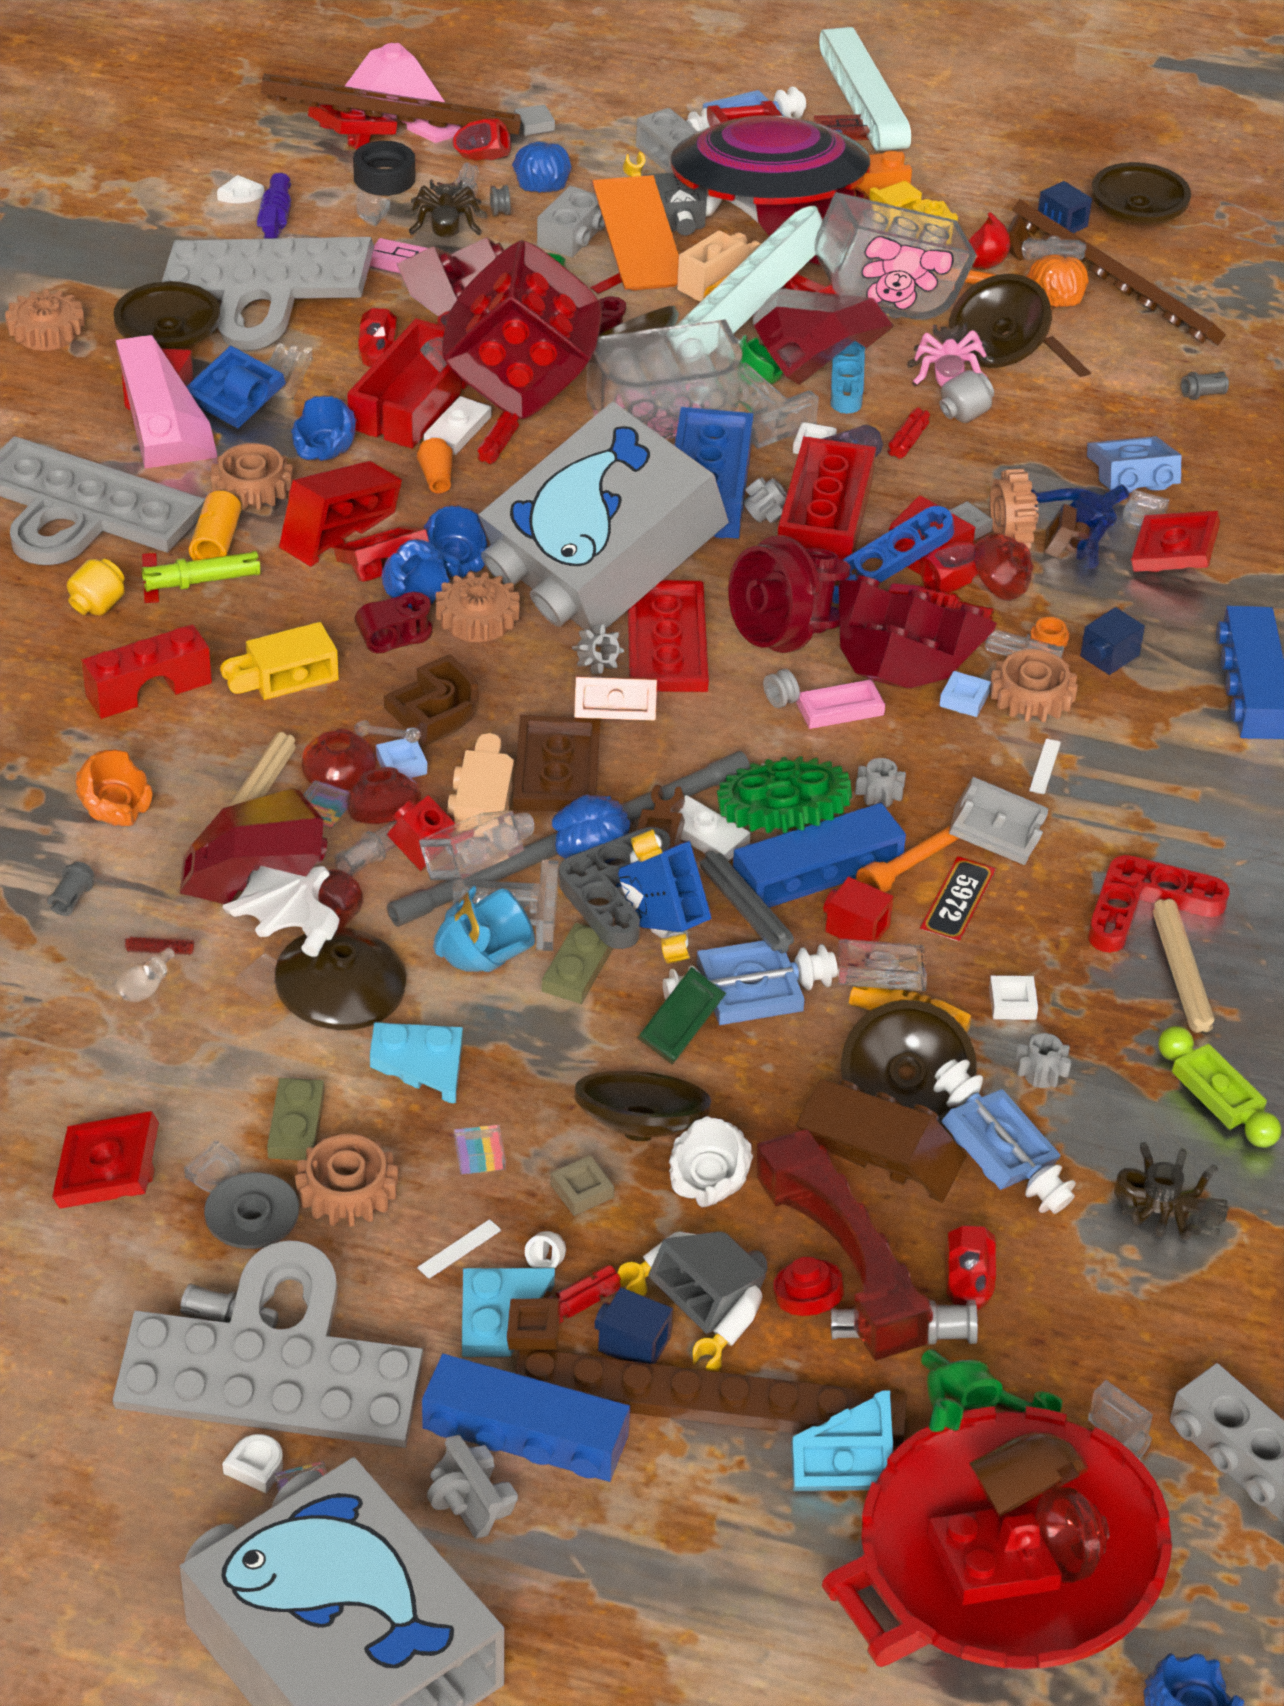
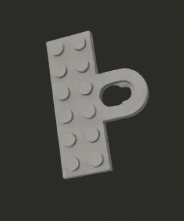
M371 237L174 240L162 282L176 281L193 284L207 290L217 300L222 299L218 328L225 343L238 350H257L272 344L285 332L295 298L362 297L374 244ZM258 299L271 301L268 315L261 324L250 328L244 327L245 320L241 315L243 308L248 303Z
M16 436L0 449V497L28 506L11 524L10 538L14 553L29 563L54 565L72 560L80 555L102 531L168 553L198 521L205 501L204 498ZM55 519H67L75 522L70 528L60 530L53 536L38 534V531L46 523Z
M282 1241L268 1245L258 1251L244 1267L230 1323L134 1310L112 1402L115 1409L406 1448L424 1358L423 1349L329 1336L338 1296L337 1279L332 1263L322 1251L310 1244L300 1241ZM285 1280L298 1281L303 1286L302 1297L307 1305L304 1318L296 1326L289 1329L269 1327L261 1318L264 1304L274 1296L275 1290L281 1282Z

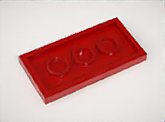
M662 580L627 610L629 677L656 678V692H708L709 676L704 582Z

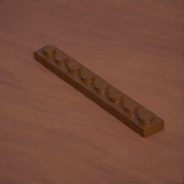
M266 73L263 75L261 94H267V98L274 101H286L287 98L299 99L302 105L312 107L319 106V103L332 105L334 110L350 112L351 108L364 110L366 115L382 117L386 113L396 115L398 120L405 122H415L416 118L429 120L428 124L437 127H447L449 123L461 125L460 128L470 122L482 119H500L506 125L511 137V134L519 135L521 124L520 114Z
M1021 199L1013 207L1012 211L1022 217L1030 233L1035 235L1039 230L1044 234L1042 239L1057 250L1062 245L1068 249L1065 253L1068 257L1077 258L1082 263L1087 261L1091 264L1089 270L1101 279L1106 280L1110 276L1115 279L1113 285L1126 295L1130 296L1132 292L1140 295L1137 299L1138 302L1153 312L1157 307L1164 311L1162 317L1179 328L1181 323L1189 327L1187 333L1197 341L1204 344L1206 339L1218 346L1226 336L1213 322Z
M519 1350L515 1374L629 1405L630 1413L793 1434H799L813 1426L818 1427L829 1421L832 1416L846 1409L851 1410L879 1393L876 1391L543 1350ZM890 1393L893 1446L899 1447L904 1439L907 1395Z

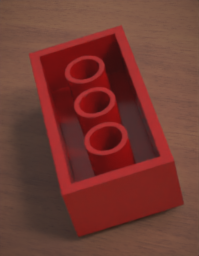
M803 436L779 521L778 536L791 537L798 541L805 549L820 548L832 551L842 560L856 551L873 482L876 447Z

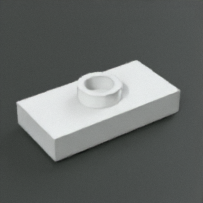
M460 396L424 433V441L430 438L443 439L452 448L453 454L456 455L491 418V406Z
M685 795V804L678 812L682 813L685 819L681 836L683 841H690L693 847L703 853L708 851H714L715 854L721 853L727 861L733 858L735 849L750 843L751 832L742 827L737 828L733 822L727 823L725 817H721L720 814Z

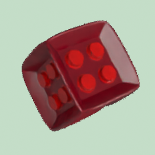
M520 240L500 253L461 292L448 315L442 342V355L452 371L470 387L502 411H508L511 414L516 413L519 419L523 420L546 406L584 370L597 347L602 315L601 306L593 292L573 273L539 247Z

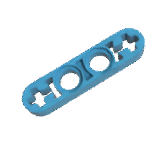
M856 341L852 342L832 359L830 404L834 410L840 413H854L862 407L865 347ZM842 375H851L854 377H845ZM843 392H850V396H845Z

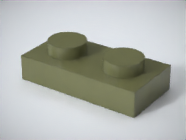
M575 923L542 978V992L582 1004L613 948L606 945L591 927Z
M279 1078L267 1145L268 1159L307 1160L306 1149L308 1147L314 1148L317 1144L325 1094L324 1080Z

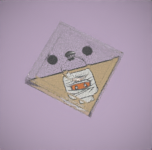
M839 940L837 954L838 985L926 992L927 970L925 948L923 945Z

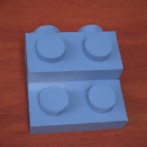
M1157 436L1087 443V457L1099 466V481L1113 493L1128 494L1140 487H1146L1149 490H1165L1172 484L1181 483V454Z

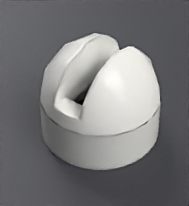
M551 1231L536 1234L525 1246V1257L532 1268H556L563 1261L566 1253L565 1241L559 1234ZM550 1245L552 1246L551 1260L546 1259Z

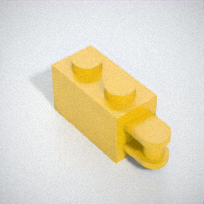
M321 622L246 641L247 654L227 659L220 667L223 678L228 680L227 685L231 692L240 694L258 689L264 700L339 680L337 649Z

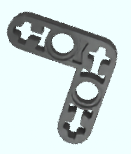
M647 827L570 856L559 865V887L600 939L609 947L615 949L632 947L638 942L640 936V918L638 913L614 886L620 883L619 868L631 864L630 854L633 851L631 838L653 829L655 834L659 835L662 839L663 845L661 849L663 851L670 848V837L662 829ZM611 858H619L624 860L625 863L615 866L608 865L605 861ZM594 898H604L610 902L603 906H595L588 901ZM613 918H615L616 926H613Z

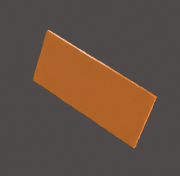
M654 175L592 180L624 290L631 289L635 291L676 287L678 285L679 254Z

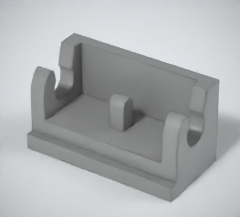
M972 777L955 805L949 834L1025 865L1042 836L1043 831L1039 830V828L1044 823L1049 808Z

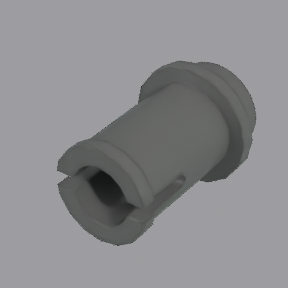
M1223 371L1200 375L1197 372H1190L1181 380V392L1184 397H1189L1191 400H1197L1200 396L1222 395L1228 391L1229 380Z
M74 862L63 869L62 880L48 897L47 904L52 905L50 909L56 914L69 916L83 893L90 891L94 886V872L87 864L82 862Z

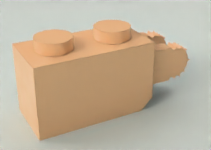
M718 230L679 255L677 290L701 302L704 299V292L708 286L734 271L761 243L754 240V242L746 244L748 241L746 235L738 232L735 235L729 236Z
M491 732L478 736L475 750H466L463 766L455 767L453 790L457 791V795H449L447 815L454 819V823L463 831L458 837L504 841L513 795L512 772L514 760L507 754L500 753L501 738L491 734Z

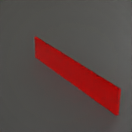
M620 273L590 287V289L599 294L622 283Z
M156 553L142 554V567L157 566ZM144 588V603H158V589L146 592Z

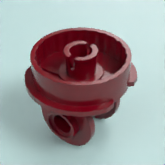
M783 535L768 537L757 546L745 549L733 564L728 585L729 606L737 629L754 646L768 647L779 653H790L800 650L811 640L813 633H822L827 629L840 626L839 609L832 606L835 581L844 580L850 576L851 566L844 560L839 559L837 554L832 551L820 548L805 549L795 539Z

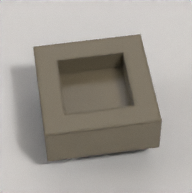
M591 1155L551 1172L550 1185L573 1216L614 1198V1185Z

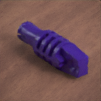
M275 173L271 176L269 189L263 193L261 198L257 226L262 227V231L265 234L264 239L279 238L281 230L288 223L291 207V197L288 193L291 183H289L290 178L284 173Z

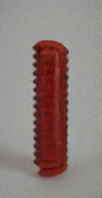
M131 936L129 939H125V948L128 952L136 951L138 953L140 951L141 953L149 952L150 954L157 952L158 954L166 953L167 955L169 953L171 955L179 953V955L188 954L190 956L193 953L194 940H181L180 938L178 940L176 938L168 940L167 937L165 939L163 937L155 939L154 937L146 938L144 936L142 938L140 936L138 938L137 936Z

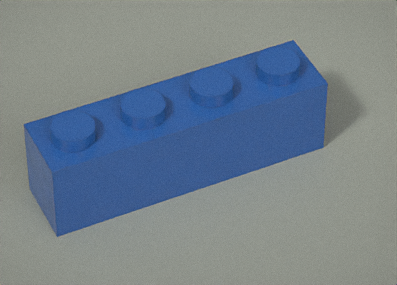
M1226 606L1224 621H1218L1216 642L1223 646L1221 651V668L1228 672L1226 676V694L1233 698L1231 702V721L1237 722L1240 738L1284 739V658L1273 607Z
M879 803L835 817L832 821H821L820 826L810 825L805 827L804 830L798 829L783 833L782 835L735 849L733 868L770 908L843 884L848 877L856 879L857 871L873 861L885 863L904 853L906 834L885 806Z
M443 1353L422 1398L423 1429L432 1431L444 1438L460 1435L464 1441L480 1446L486 1445L489 1451H503L524 1457L530 1462L539 1465L549 1464L573 1471L584 1478H598L611 1482L629 1436V1405Z

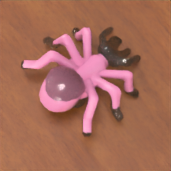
M967 323L963 324L961 330L960 326H955L953 329L942 326L940 331H938L937 325L934 324L933 335L938 337L939 341L943 342V345L930 334L925 333L920 344L914 346L916 355L914 359L907 362L908 368L918 365L924 353L930 355L923 358L920 374L913 380L912 385L917 387L925 379L930 363H935V377L941 387L947 381L965 371L964 361H970L974 372L983 373L980 370L976 356L969 352L976 350L982 361L993 364L994 358L987 355L983 349L988 347V343L981 341L974 330L970 331L961 340V337L967 333ZM971 340H973L974 343L966 346ZM927 343H930V344L933 345L935 348H932V347H930V346H927Z

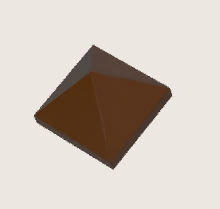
M1015 215L1007 229L1011 240L1009 252L1021 261L1024 260L1033 241L1022 217Z

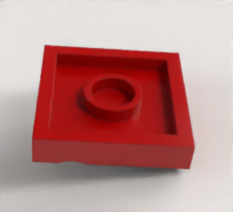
M319 103V106L316 107L309 106L308 116L320 122V127L333 129L339 134H348L347 144L356 150L369 143L371 134L396 135L397 121L384 114L382 117L369 116L364 113V110L351 108L350 112L337 111L332 109V105Z
M1218 511L1144 515L1131 558L1134 572H1159L1187 567L1208 568L1220 526Z
M402 525L334 546L333 549L337 562L351 564L358 581L365 582L382 576L381 558L390 557L393 553H396L400 545L408 540L420 539L429 542L426 529Z
M152 1111L67 1126L52 1198L59 1209L113 1200L122 1196L146 1194L147 1184L153 1181L155 1168L152 1158L159 1127V1121Z
M1025 1504L1001 1517L998 1516L995 1509L929 1519L927 1534L962 1605L1060 1590L1062 1574L1040 1534V1526L1034 1514L1029 1513Z

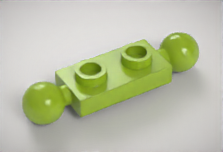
M1180 1026L1169 1027L1161 1033L1158 1047L1166 1059L1174 1061L1172 1073L1229 1130L1244 1123L1247 1139L1253 1145L1261 1148L1270 1147L1279 1140L1282 1131L1281 1124L1276 1116L1269 1112H1264L1267 1100L1209 1043L1194 1050L1192 1035L1188 1030Z

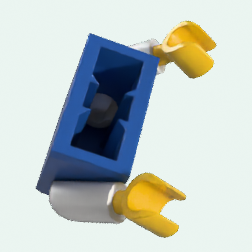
M652 829L631 838L633 851L630 854L631 864L619 868L620 883L616 884L615 887L638 913L640 927L649 928L652 933L662 938V953L666 963L669 964L690 959L686 949L688 946L687 929L712 918L690 841H685L662 851V839Z

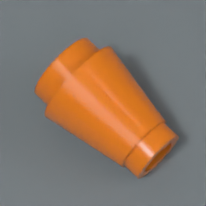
M440 438L425 440L421 443L417 452L418 463L429 485V489L434 493H444L451 487L453 450L445 440Z

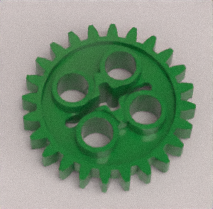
M799 756L794 761L788 760L786 757H782L780 761L776 762L766 759L765 765L762 766L751 763L750 770L737 769V775H727L726 782H720V790H717L721 817L726 816L727 823L736 822L737 828L749 825L751 832L763 827L766 833L772 832L775 828L781 829L783 833H787L789 828L793 827L804 830L805 824L808 823L820 826V819L832 821L834 820L833 813L843 814L844 807L850 806V799L852 798L851 780L849 779L848 772H842V766L832 767L831 761L819 764L818 758L804 762L803 756Z

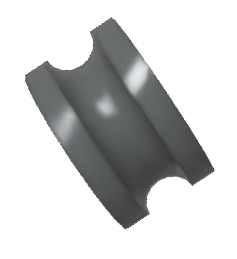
M503 185L501 189L490 186L492 216H497L499 212H503L505 216L510 215L511 205L508 185Z

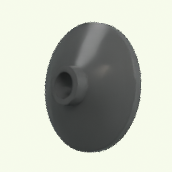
M242 1173L222 1181L211 1191L204 1207L205 1222L209 1231L219 1241L229 1246L241 1249L262 1248L280 1241L291 1232L298 1220L299 1202L295 1191L284 1180L267 1173Z

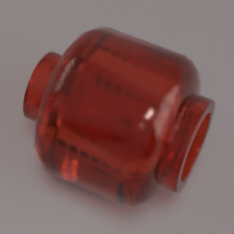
M329 869V876L322 882L319 889L318 899L320 903L331 908L339 918L338 927H345L360 912L364 901L363 892L358 882L351 875L342 870Z

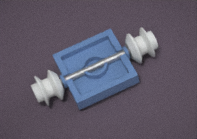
M794 86L788 89L787 94L783 90L776 91L773 103L782 116L791 117L792 114L795 118H801L806 109L804 94ZM759 90L704 103L701 115L699 116L698 113L692 111L689 113L686 122L697 131L710 127L707 121L708 106L718 105L720 108L760 105L761 101L769 100Z
M764 940L697 951L696 963L699 971L693 965L688 968V970L691 967L726 993L714 1009L719 1025L804 1011L805 999L798 981L806 990H811L813 982L816 980H821L825 987H830L832 978L837 977L838 973L834 953L827 952L823 944L818 946L817 953L809 955L804 947L800 948L795 962L790 963L787 953L782 954L778 950L772 951ZM670 969L669 978L663 979L665 1000L684 977L679 976L675 969Z
M953 1059L943 1065L935 1074L937 1082L933 1090L935 1092L946 1090L950 1094L947 1106L956 1107L951 1109L941 1121L952 1133L954 1140L961 1147L965 1148L982 1168L985 1176L994 1182L1000 1190L1028 1178L1030 1180L1028 1181L1025 1195L1026 1197L1036 1195L1042 1200L1039 1207L1040 1213L1051 1210L1055 1214L1064 1209L1075 1197L1071 1191L1076 1182L1071 1180L1063 1183L1058 1177L1062 1170L1061 1165H1054L1061 1157L1058 1151L1003 1089L981 1097L979 1092L983 1077L981 1075L973 1077L968 1075L967 1070L970 1065L968 1060L958 1063Z

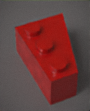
M372 461L294 479L289 491V500L279 548L312 567L319 562L318 555L324 551L344 544L345 540L343 539L355 531L363 534L394 514L402 479Z

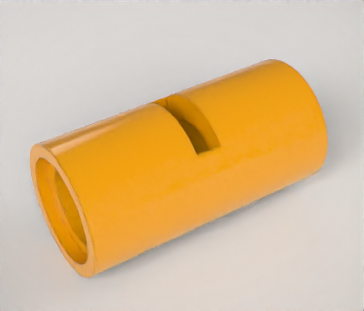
M214 491L205 498L189 546V554L193 560L227 556L242 509L240 501L233 494L226 491Z

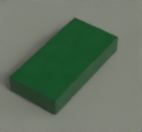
M691 967L637 1038L670 1064H673L726 993Z

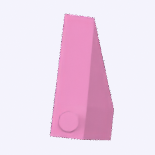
M388 43L381 48L371 50L345 85L347 87L445 102L416 58L400 43ZM384 113V115L393 120L397 119L396 115ZM416 118L415 122L402 121L407 124V130L434 143L453 138L461 126L448 123L447 127H437L428 124L429 120Z
M148 335L116 340L144 469L217 458L210 422L154 337Z

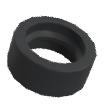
M380 140L369 142L359 147L354 153V182L361 190L374 195L390 196L402 193L410 189L415 183V154L411 148L399 142ZM378 167H392L390 169H378Z

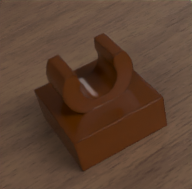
M1067 504L1062 505L1047 528L1045 553L1056 558L1059 557L1064 548L1071 553H1079L1081 541L1073 537H1081L1088 540L1090 527L1085 523L1076 522V508Z
M559 1298L510 1299L507 1329L509 1350H557L560 1319Z

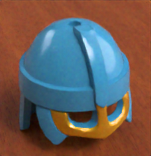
M474 885L457 903L446 911L444 922L434 937L433 948L436 955L444 956L457 969L466 972H491L502 966L507 960L531 948L535 944V934L524 909L507 889H499L474 904L472 902L476 893V886Z

